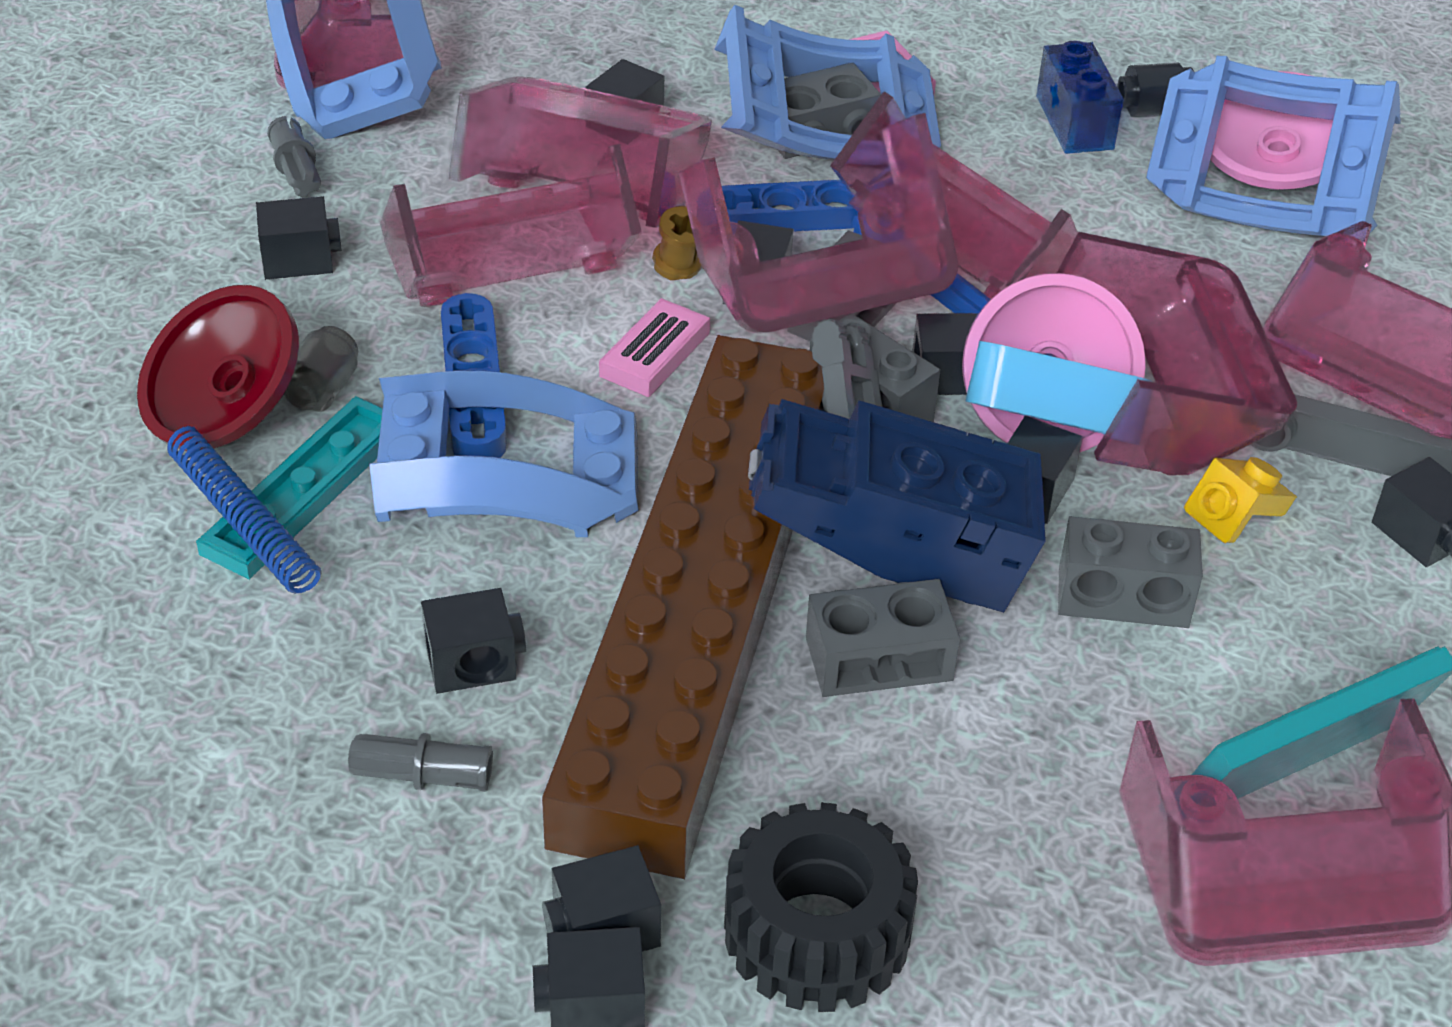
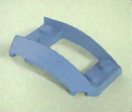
M266 0L272 38L293 111L297 117L305 120L321 137L332 139L423 108L431 92L427 83L432 73L442 69L432 41L422 0H386L404 58L317 88L313 86L298 27L295 0Z
M734 5L729 11L714 49L726 54L728 61L732 116L721 127L722 129L781 151L833 160L873 161L907 159L935 153L941 147L930 69L914 55L909 60L901 56L896 51L894 36L886 33L880 40L829 38L796 30L773 20H769L763 26L745 18L744 8ZM854 63L870 82H879L886 136L839 134L808 127L789 120L784 76L792 77Z
M1216 56L1215 63L1196 72H1193L1190 68L1170 78L1146 178L1186 211L1275 231L1365 239L1377 227L1373 214L1394 124H1401L1399 84L1397 81H1386L1385 85L1356 84L1354 79L1284 73L1230 61L1227 56ZM1225 99L1270 111L1333 120L1314 205L1271 201L1204 187Z
M461 370L379 378L384 401L377 463H369L377 522L390 521L391 512L426 508L428 517L449 515L513 516L556 524L574 530L575 537H588V528L613 514L617 523L638 511V433L634 412L623 410L601 399L562 385L509 373ZM449 408H514L540 412L574 422L573 474L550 467L504 458L446 456Z

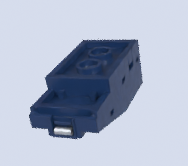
M781 399L779 405L769 404L761 422L760 440L756 449L750 452L748 477L750 479L749 490L752 491L751 496L755 497L754 510L882 579L896 583L940 579L946 597L1005 612L1046 542L1040 453L996 440L992 443V439L972 433L967 435V432L860 400H858L850 419Z

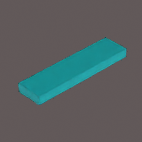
M355 396L251 490L293 538L369 467V463H373L377 459L383 408ZM224 517L219 519L196 540L200 556L249 580L265 565ZM262 527L254 531L253 534H256ZM267 533L261 536L259 540H261ZM272 539L266 542L264 546H266ZM277 545L271 548L269 552L273 551Z

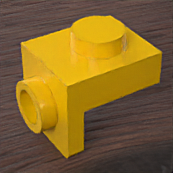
M1250 457L1248 461L1214 458L1185 503L1184 509L1223 543H1234L1252 515L1282 517L1287 513L1297 496L1279 482L1282 474L1272 465L1259 458Z

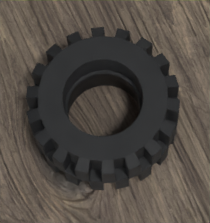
M821 802L820 810H808L805 803L790 805L789 815L782 817L776 811H773L761 818L760 830L749 827L740 837L739 849L732 850L728 861V875L726 876L725 944L728 955L736 956V970L745 981L757 975V992L771 1000L777 992H781L786 995V1007L802 1011L803 1002L807 1000L818 1002V1012H835L836 1000L845 998L850 1008L864 1004L867 999L868 987L880 995L891 985L892 973L900 974L906 962L907 951L910 948L918 896L916 895L918 887L917 870L914 867H909L911 854L904 842L892 843L894 831L883 822L874 826L867 823L868 813L852 808L849 814L838 812L837 804ZM818 894L836 898L852 909L837 915L822 916L803 912L787 901L803 895Z

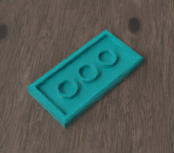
M1437 646L1218 744L1173 794L1170 802L1167 804L1182 825L1400 725L1452 674L1451 654L1445 646L1442 648Z

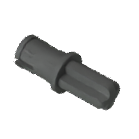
M286 116L276 118L270 123L267 131L269 140L275 149L273 161L276 169L286 176L288 184L293 187L297 196L307 197L310 191H318L321 186V179L314 165L316 162V152L313 145L304 139L301 126L296 119L291 117L290 128Z
M422 733L418 740L359 734L352 740L348 753V767L353 775L411 781L416 790H423L424 784L478 789L479 791L486 792L493 764L492 746L431 741V735L428 733Z

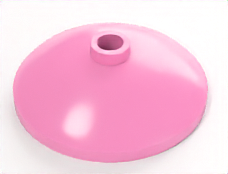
M1278 71V72H1284V73H1291V74L1311 76V75H1307V74H1303V73H1297V72ZM1225 99L1210 160L1227 175L1251 186L1271 190H1292L1309 187L1319 183L1333 120L1270 111Z
M1069 274L1036 275L1022 279L1001 290L991 298L975 318L967 335L963 351L962 372L966 393L968 392L979 341L1000 344L1039 354H1048L1052 357L1141 378L1145 376L1144 345L1139 329L1130 312L1118 298L1104 287L1088 279ZM971 403L972 408L982 423L1005 443H1008L1024 418V415ZM1033 418L1083 436L1080 452L1095 447L1110 437V435Z

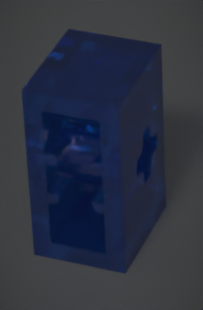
M1073 40L1067 41L1064 44L1043 46L1036 97L1064 153L1114 150L1124 99L1093 42Z

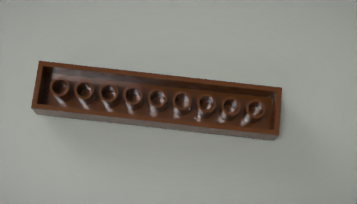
M717 335L543 793L545 850L582 858H591L638 845L649 872L685 880L793 532L788 527L754 510L755 497L751 496L752 491L749 490L750 479L748 477L750 452L756 449L760 440L761 422L769 404L779 405L781 399L825 411L822 400L824 392L822 366L813 360L811 351L755 342L745 338Z

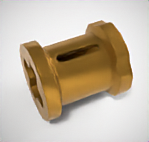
M678 206L666 210L660 217L659 232L662 240L654 249L652 260L655 271L662 277L669 280L690 279L700 271L702 261L699 249L700 245L704 244L707 240L710 228L707 218L700 211L691 207Z

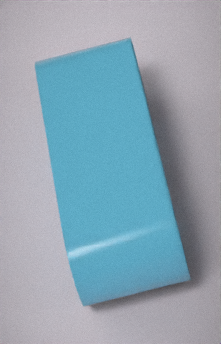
M979 341L965 401L1138 441L1152 381L1018 348Z

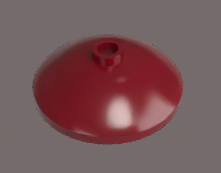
M232 285L206 293L181 309L157 335L141 367L137 385V402L140 415L147 428L168 445L170 437L182 427L192 426L198 430L213 449L231 443L256 428L268 417L282 399L296 367L299 352L298 328L287 306L274 294L263 288L252 285ZM185 431L179 434L175 438L173 446L182 435L188 433L189 431ZM188 437L184 439L180 443L178 449L180 450L181 446L193 437Z

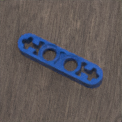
M891 177L725 185L716 187L707 193L705 198V217L712 231L725 235H734L738 220L792 228L794 232L854 228L852 226L854 216L859 215L864 208L872 207L897 226L904 224L912 216L914 189L904 180ZM831 202H839L847 206L831 207L825 204ZM776 205H787L794 209L778 210L772 207Z
M463 293L448 298L441 307L445 371L500 372L494 313L491 302L484 296L473 293ZM473 319L474 330L463 331L462 320ZM470 353L485 357L475 362H462L458 360L462 355ZM449 408L451 446L454 456L495 458L503 456L507 446L504 408ZM483 423L484 438H473L471 424Z

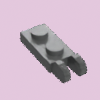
M830 318L818 322V325L813 327L814 332L811 333V342L814 344L812 356L813 360L822 366L824 382L822 400L825 412L850 419L858 400L882 407L878 372L874 369L872 346H869V341L871 340L868 339L869 333L865 332V328L853 324L851 326L845 325L844 327L842 322Z

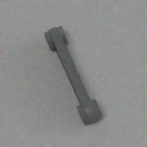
M1270 384L1257 389L1248 400L1242 417L1243 435L1246 441L1254 448L1262 451L1273 452L1287 449L1388 476H1393L1431 457L1452 474V434L1296 395L1289 388L1281 385Z

